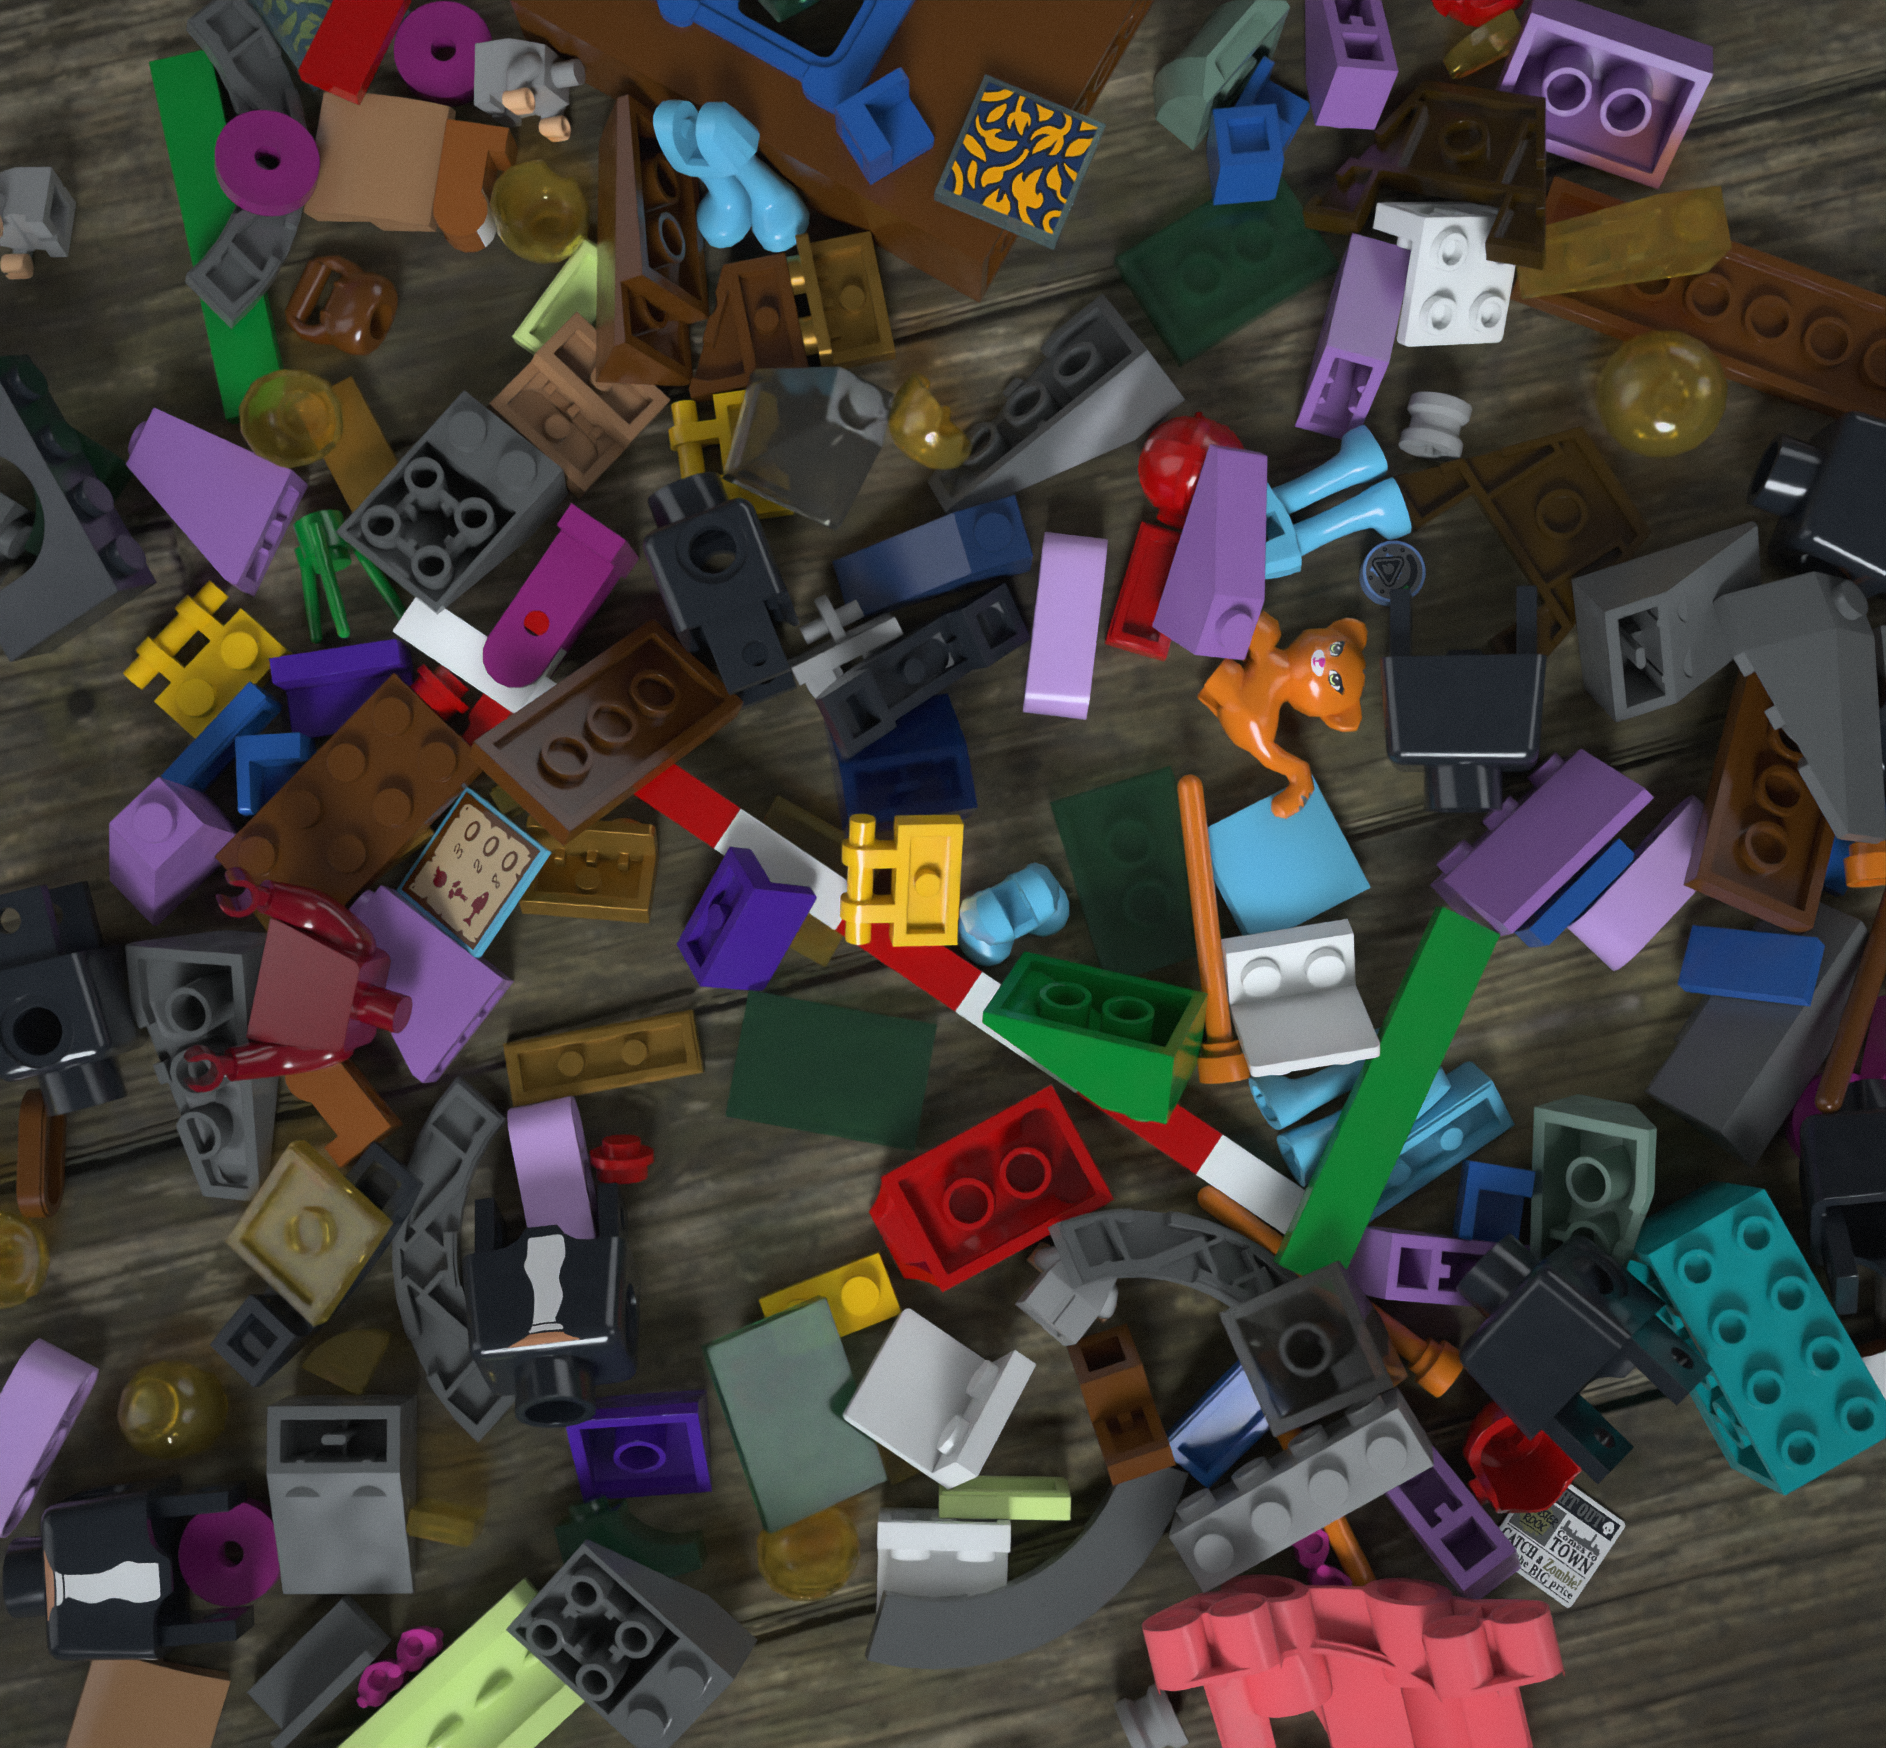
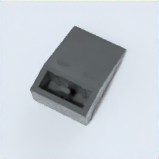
M464 390L336 532L347 543L438 615L523 545L566 498L568 491L564 470Z
M1751 521L1572 579L1584 689L1615 722L1677 703L1733 660L1713 601L1722 595L1761 585L1757 524Z
M288 1395L267 1407V1481L283 1594H394L415 1592L417 1395Z
M588 1539L584 1541L506 1629L636 1748H670L732 1683L757 1642V1639L708 1595Z

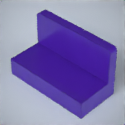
M398 639L269 658L273 684L282 688L287 693L292 733L300 732L312 739L332 737L393 673L399 675L409 685L415 681L410 648Z
M729 847L676 944L700 987L761 991L769 983L817 897L809 886L771 882L751 849Z

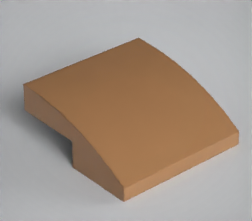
M324 92L315 141L320 157L318 183L312 197L304 205L303 212L317 221L371 222L383 231L436 232L437 222L433 215V202L446 119L455 120L456 111L450 106L432 102L367 93L359 106L332 93Z
M576 312L535 353L531 362L489 403L487 409L564 470L567 488L580 499L670 402V399L655 385L596 382V329Z
M163 1658L160 1660L90 1661L64 1748H211L231 1682L229 1673L165 1662Z

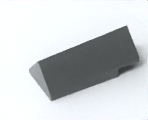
M1819 902L1814 927L1797 935L1817 937L1825 945L1811 1006L1705 994L1673 1040L1678 1044L1644 1092L1748 1168H1753L1831 1051L1870 934L1863 922ZM1760 918L1751 929V931L1797 935Z

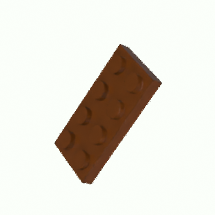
M652 618L473 742L468 757L558 842L565 846L735 719L744 702L735 693L729 695L725 684L690 652L687 653L685 648Z
M1739 669L1683 885L1800 935L1814 927L1835 834L1798 771V761L1804 755L1797 743L1785 733L1783 728L1774 730L1764 712L1773 707L1774 704L1756 672L1744 677Z
M393 673L219 851L215 858L227 870L232 867H241L247 870L253 877L256 885H261L265 880H272L314 888L328 894L349 909L483 770L468 757L472 746L446 720L436 713L404 679Z

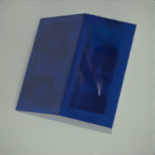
M948 693L934 695L895 720L896 728L850 758L842 757L824 720L844 838L849 837L850 816L855 814L874 816L876 818L875 833L894 830V816L960 815L961 819H968L978 808L967 743Z

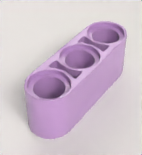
M1044 532L1023 712L1086 720L1092 684L1108 539Z
M1694 795L1684 799L1663 818L1632 851L1635 854L1633 856L1634 860L1567 927L1613 971L1620 969L1628 963L1696 892V890L1683 885L1704 806Z
M568 1096L509 1109L507 1115L508 1130L527 1228L557 1224L565 1234L576 1239L599 1238L598 1201L580 1112L575 1098Z
M40 1338L34 1341L21 1356L0 1393V1538H6L26 1514L88 1399L99 1374L98 1368Z

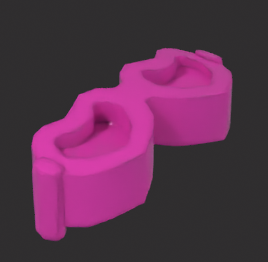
M1322 1529L1292 1545L1295 1551V1559L1309 1569L1307 1574L1309 1585L1352 1586L1351 1579L1342 1571L1330 1564H1324L1329 1553V1537Z
M426 1625L403 1632L397 1646V1659H383L365 1668L358 1686V1705L362 1708L367 1706L377 1707L387 1702L394 1690L407 1683L409 1671L414 1672L426 1665L431 1656L436 1655L442 1650V1638L444 1636L442 1630Z

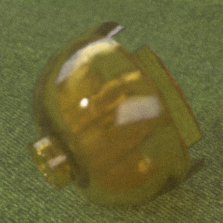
M1650 330L1627 339L1616 349L1618 351L1609 358L1605 368H1602L1596 382L1595 406L1601 424L1621 447L1643 457L1671 458L1697 448L1715 432L1726 410L1728 383L1720 359L1703 341L1680 331Z

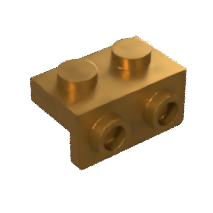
M871 231L813 243L809 242L808 232L796 234L798 255L786 258L794 295L806 293L810 309V316L799 318L806 356L819 354L822 373L896 359Z
M531 815L528 816L526 832L552 853L519 900L522 914L650 923L659 863L655 826L642 824L629 818H618L612 821L598 820L563 846Z

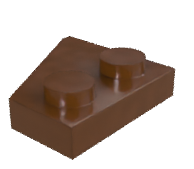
M785 252L723 265L715 292L717 299L713 313L708 318L702 339L704 345L695 378L692 377L689 386L692 401L701 403L713 400V394L769 386L779 387L811 380Z

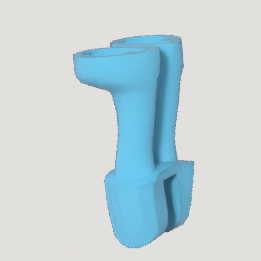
M677 99L663 101L656 108L653 115V127L666 159L676 171L692 177H698L707 186L708 192L699 203L696 216L698 229L710 246L719 249L732 247L744 238L751 226L752 232L766 250L775 253L786 251L796 245L795 235L806 232L810 213L796 188L755 156L760 133L750 121L726 102H706L701 107L699 113L690 101Z
M1360 425L1342 436L1340 452L1321 466L1274 488H1271L1267 482L1266 535L1269 541L1266 542L1265 580L1301 571L1302 556L1335 539L1356 531L1374 528L1381 536L1388 540L1397 539L1411 533L1412 527L1409 514L1399 486L1393 477L1372 485L1357 496L1294 525L1291 521L1289 514L1350 486L1369 483L1386 475L1388 466L1385 456L1378 442L1365 425Z
M1031 863L1025 869L1007 875L1003 882L966 897L962 901L958 919L957 942L959 948L970 961L977 965L990 967L1004 961L1010 955L1014 940L1027 933L1039 937L1055 935L1066 925L1069 917V900L1065 890L1059 885V882L1047 866Z
M1380 1028L1374 1029L1376 1035L1378 1034ZM1366 1059L1345 1065L1334 1064L1311 1075L1297 1079H1289L1283 1075L1252 1076L1248 1079L1254 1100L1268 1124L1276 1130H1281L1299 1121L1314 1109L1352 1090ZM1441 1066L1416 1120L1442 1098L1452 1086ZM1343 1109L1318 1121L1288 1130L1277 1136L1276 1140L1280 1153L1289 1171L1302 1187L1309 1184Z

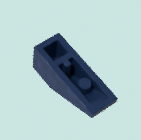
M1012 495L951 513L832 562L844 603L846 605L857 600L864 614V617L856 620L860 621L880 615L886 611H894L1028 572L1031 569L1033 553L1016 497Z

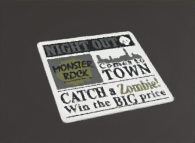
M1570 1484L1549 1509L1535 1513H1508L1499 1529L1517 1550L1521 1569L1517 1573L1569 1608L1578 1598L1624 1530L1625 1523Z

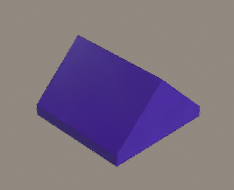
M707 1389L596 1397V1414L585 1422L566 1427L583 1501L712 1492Z

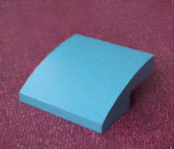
M1313 775L1315 790L1304 808L1287 819L1276 817L1271 811V800L1286 789L1284 788L1208 827L1214 882L1242 936L1293 928L1371 888Z

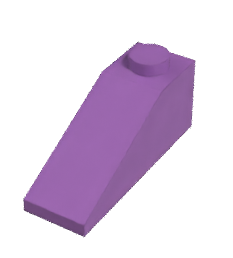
M1305 0L1306 85L1315 125L1375 130L1399 72L1382 1Z
M1214 444L1209 446L1152 625L1153 628L1194 655L1245 660L1265 600L1266 455L1260 452Z
M1367 1226L1338 1289L1386 1300L1474 1307L1456 1290V1287L1475 1264L1498 1242L1477 1239L1465 1240L1450 1235ZM1524 1245L1530 1251V1246Z
M1432 1445L1434 1466L1384 1494L1459 1595L1464 1598L1481 1599L1521 1569L1518 1553Z

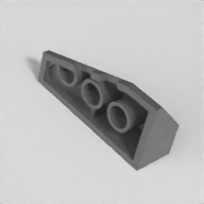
M1103 293L1050 336L1040 348L1046 356L1042 363L1025 382L1022 379L1014 378L1002 392L1008 400L1001 411L991 422H982L974 425L927 480L947 515L1002 499L1134 441L1149 428L1160 424L1174 408L1185 400Z
M219 930L137 941L125 945L131 1010L138 1028L147 1026L160 1060L153 1064L160 1085L168 1083L181 1115L176 1127L202 1195L206 1197L261 1202L267 1198L279 1076L230 1081L224 1075L218 1087L204 1093L192 1090L183 1080L187 1077H201L205 1075L211 1065L209 1060L187 1062L183 1055L190 1047L196 1045L206 1046L216 1056H222L228 1048L255 1041L246 1038L267 937V933Z

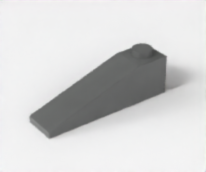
M1813 571L1725 594L1714 600L1713 604L1733 659L1744 677L1756 672L1774 704L1773 707L1764 712L1774 730L1783 728L1785 733L1797 743L1804 755L1798 761V771L1837 839L1878 844L1886 839V812L1875 637L1866 616L1868 603L1863 592L1852 580Z

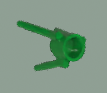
M339 510L317 511L300 518L293 525L300 545L294 549L301 570L309 637L314 644H319L322 641L316 574H321L338 636L347 638L350 635L347 614L335 572L347 568L352 563L350 557L352 553L355 554L399 621L406 612L402 600L383 571L337 534L336 531L345 522L343 514Z

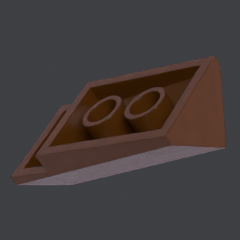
M629 94L616 99L599 140L596 382L685 386L691 383L693 377L688 324L708 319L710 316L703 235L698 229L696 216L700 203L698 177L680 173L671 166L655 134L653 127L654 113Z

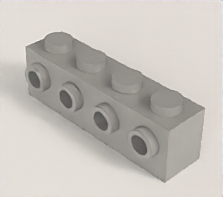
M1397 1387L1381 1396L1376 1392L1361 1398L1345 1411L1346 1416L1325 1428L1322 1425H1315L1306 1429L1288 1443L1289 1448L1268 1460L1265 1457L1256 1458L1239 1468L1232 1475V1480L1211 1492L1208 1488L1199 1490L1178 1504L1175 1509L1176 1512L1174 1513L1169 1538L1204 1594L1434 1466L1432 1442Z

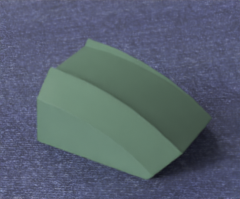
M1235 0L1215 8L1204 20L1201 30L1176 59L1165 65L1157 74L1153 83L1155 119L1189 148L1194 150L1209 133L1213 109L1230 108L1244 91L1262 58L1265 56L1272 60L1290 9L1287 1Z

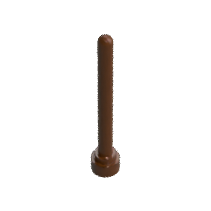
M1886 886L1814 1099L1815 1106L1821 1113L1838 1112L1842 1107L1885 977Z

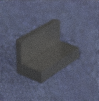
M349 1594L345 1595L247 1691L254 1701L282 1729L281 1733L270 1743L274 1748H285L392 1641Z

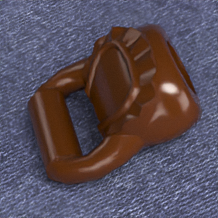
M339 255L318 256L308 261L284 313L288 326L301 339L319 345H334L337 349L347 354L367 356L378 349L391 329L398 307V293L395 285L389 279L380 274L365 272L355 262ZM332 271H335L341 278L338 281H334V288L324 309L320 310L319 324L308 325L307 322Z

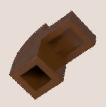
M1127 1323L1081 1338L1076 1344L1066 1346L1113 1486L1176 1465L1170 1443L1154 1404L1145 1371Z

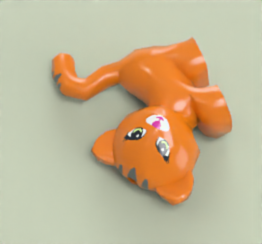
M1263 611L1259 615L1245 660H1242L1243 664L1240 665L1233 659L1225 658L1197 695V698L1218 718L1224 732L1236 746L1250 752L1266 768L1287 776L1289 786L1271 800V811L1276 817L1287 819L1302 810L1315 790L1310 764L1285 751L1275 743L1279 711L1282 704L1288 701L1295 710L1309 717H1320L1328 727L1341 732L1357 731L1362 721L1359 699L1364 691L1366 678V661L1362 651L1367 642L1368 631L1365 624L1357 619L1344 618L1333 622L1327 628L1303 630L1286 649L1282 650L1275 647L1281 637L1279 623Z

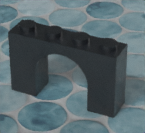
M28 354L0 356V456L15 464L31 481L39 496L45 520L44 541L37 560L24 575L0 590V645L10 662L51 653L157 583L146 564L144 551L128 532L114 507L110 491L98 479L81 449V441L78 434L66 422L48 390L45 376L33 364Z

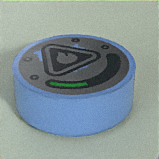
M1386 541L1375 546L1362 561L1359 570V582L1363 592L1370 600L1376 604L1390 607V589L1410 588L1412 598L1419 592L1425 580V564L1419 552L1411 545L1401 541Z

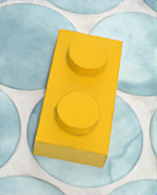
M880 1251L759 1298L779 1355L786 1357L800 1354L897 1316L902 1312Z

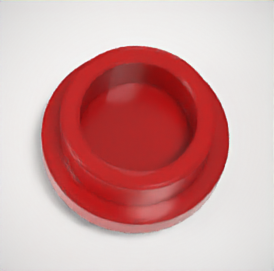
M424 663L417 669L420 676L410 687L444 720L448 722L457 711L464 715L470 708L461 699L469 689L449 669L440 664L432 671Z
M628 1134L611 1135L602 1139V1146L594 1148L589 1152L590 1165L596 1168V1178L598 1181L608 1184H631L648 1178V1166L654 1162V1149L642 1145L639 1136Z

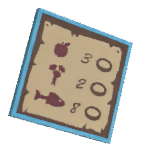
M467 787L396 891L473 957L480 959L552 852L476 791Z

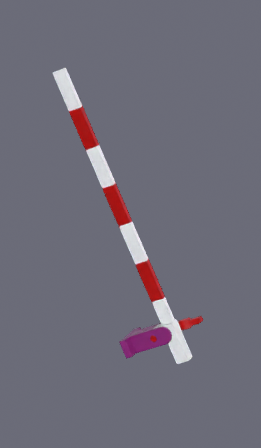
M572 503L557 523L561 531L488 637L446 608L437 615L416 597L393 629V632L483 692L468 715L470 725L462 735L471 746L476 739L556 685L551 678L620 577L626 579L639 560V557L625 539ZM675 763L634 793L638 798L724 856L729 847L751 849L771 882L811 887L817 899L809 913L845 937L846 921L840 917V896L847 892V880ZM871 923V941L857 946L1283 1234H1286L1305 1192L1303 1188L1178 1104L1167 1124L1155 1121H1136L1125 1114L1102 1109L982 1023L983 1011L1001 986L1000 983L944 945L893 947L889 937L890 923Z

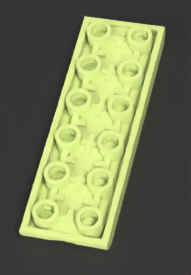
M525 1576L336 1748L536 1747L585 1702L506 1631L507 1627L539 1591Z

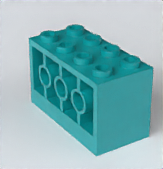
M1711 1181L1645 1218L1626 1270L1666 1302V1305L1656 1315L1713 1368L1689 1395L1732 1469L1785 1496L1886 1438V1400L1765 1189Z

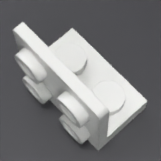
M1470 202L1377 203L1373 228L1398 236L1397 246L1411 250L1397 335L1398 343L1412 347L1498 343L1502 340L1516 265L1486 260L1485 241L1500 210L1499 208L1477 205Z
M1348 919L1221 939L1230 1015L1250 1074L1253 1077L1284 1075L1291 1071L1334 1064L1345 1065L1358 1060L1380 1056L1379 1039L1356 987L1354 933Z
M905 1309L898 1315L847 1405L843 1417L857 1429L949 1490L978 1477L1036 1364L1016 1350L994 1362L985 1360L913 1310Z
M879 1507L876 1614L884 1590L912 1596L943 1597L964 1594L971 1596L1006 1586L1008 1552H1010L1011 1545L1010 1519L939 1518V1509Z

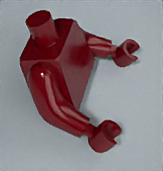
M232 867L225 872L224 875L229 884L246 887L244 893L238 897L232 898L223 894L215 895L220 908L225 914L241 918L248 916L257 908L260 913L273 917L270 918L246 1035V1038L255 1041L228 1048L222 1056H216L206 1046L196 1045L190 1047L183 1055L187 1062L209 1060L211 1065L205 1075L183 1079L189 1088L203 1093L212 1091L220 1085L224 1075L230 1081H241L301 1074L328 1068L349 1059L353 1055L355 1048L371 1043L377 1028L397 1034L404 1030L412 1013V999L408 995L386 989L391 964L390 956L386 951L376 947V940L372 932L357 916L340 902L320 890L272 880H265L261 885H256L251 874L241 867Z

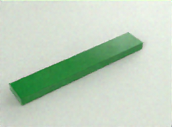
M203 50L149 62L193 267L204 258L218 240L236 205L221 189L215 173L216 141L230 119L220 75ZM267 291L255 307L232 329L200 298L226 420L233 425L293 411Z
M1436 906L1378 1031L1380 1056L1365 1060L1273 1262L1337 1292L1500 934L1445 907Z

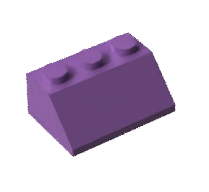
M1529 0L1511 43L1495 90L1546 98L1547 152L1659 190L1713 76V47L1577 0Z
M1583 749L1570 753L1563 758L1554 752L1528 775L1527 779L1534 786L1517 802L1510 795L1503 799L1502 811L1489 812L1482 819V823L1488 830L1472 845L1465 839L1461 840L1437 862L1436 865L1443 873L1430 886L1457 914L1500 934V936L1513 934L1654 797L1644 787Z

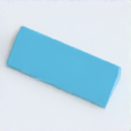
M1465 1062L1448 1073L1446 1076L1452 1085L1450 1089L1428 1111L1415 1120L1369 1222L1515 1125L1493 1081L1473 1062Z

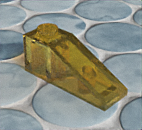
M1721 185L1657 194L1546 225V264L1544 269L1538 270L1516 266L1522 299L1707 273L1732 248Z

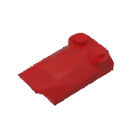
M1050 1084L881 1176L880 1191L875 1203L869 1210V1214L904 1279H918L929 1282L944 1292L1050 1235L1048 1227L1053 1224L1091 1213L1113 1201L1114 1197L1053 1084Z

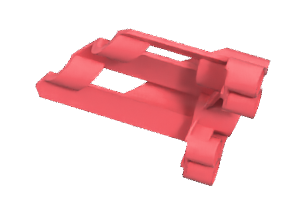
M1264 1574L1242 1575L1233 1577L1221 1584V1590L1210 1591L1205 1594L1199 1593L1163 1609L1144 1620L1141 1625L1159 1695H1161L1160 1690L1177 1691L1204 1686L1222 1748H1276L1269 1717L1295 1716L1311 1710L1316 1713L1326 1730L1331 1748H1533L1519 1686L1542 1682L1555 1677L1561 1672L1565 1677L1549 1604L1538 1600L1470 1599L1453 1596L1452 1592L1445 1586L1421 1579L1385 1578L1371 1581L1363 1587L1304 1585L1299 1581L1282 1576Z

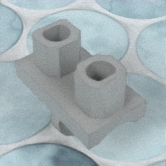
M826 595L815 599L814 602L821 617L799 627L807 644L830 634L832 639L787 660L799 685L805 683L810 693L816 699L829 685L843 675L840 665L862 655L863 659H866L897 639V637L903 635L895 616L891 617L890 613L886 611L845 632L844 626L864 617L857 600L834 610Z

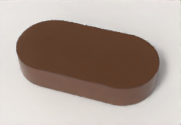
M30 1088L26 1091L19 1111L16 1194L20 1213L25 1218L53 1217L58 1212L64 1195L67 1115L64 1113L48 1117L40 1088Z

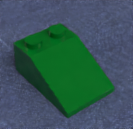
M1024 951L984 1009L982 1023L1102 1109L1125 1114L1136 1121H1155L1167 1124L1197 1065V1058L1201 1054L1208 993Z

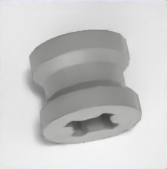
M1413 393L1410 396L1407 407L1412 417L1409 427L1401 432L1398 443L1400 449L1416 457L1428 460L1449 462L1459 459L1463 449V443L1459 438L1461 427L1470 421L1471 405L1462 399L1443 393Z
M1156 1684L1150 1685L1146 1695L1135 1701L1123 1698L1113 1703L1132 1748H1165L1167 1746L1181 1748L1189 1744V1741L1166 1690H1160L1161 1695H1159Z

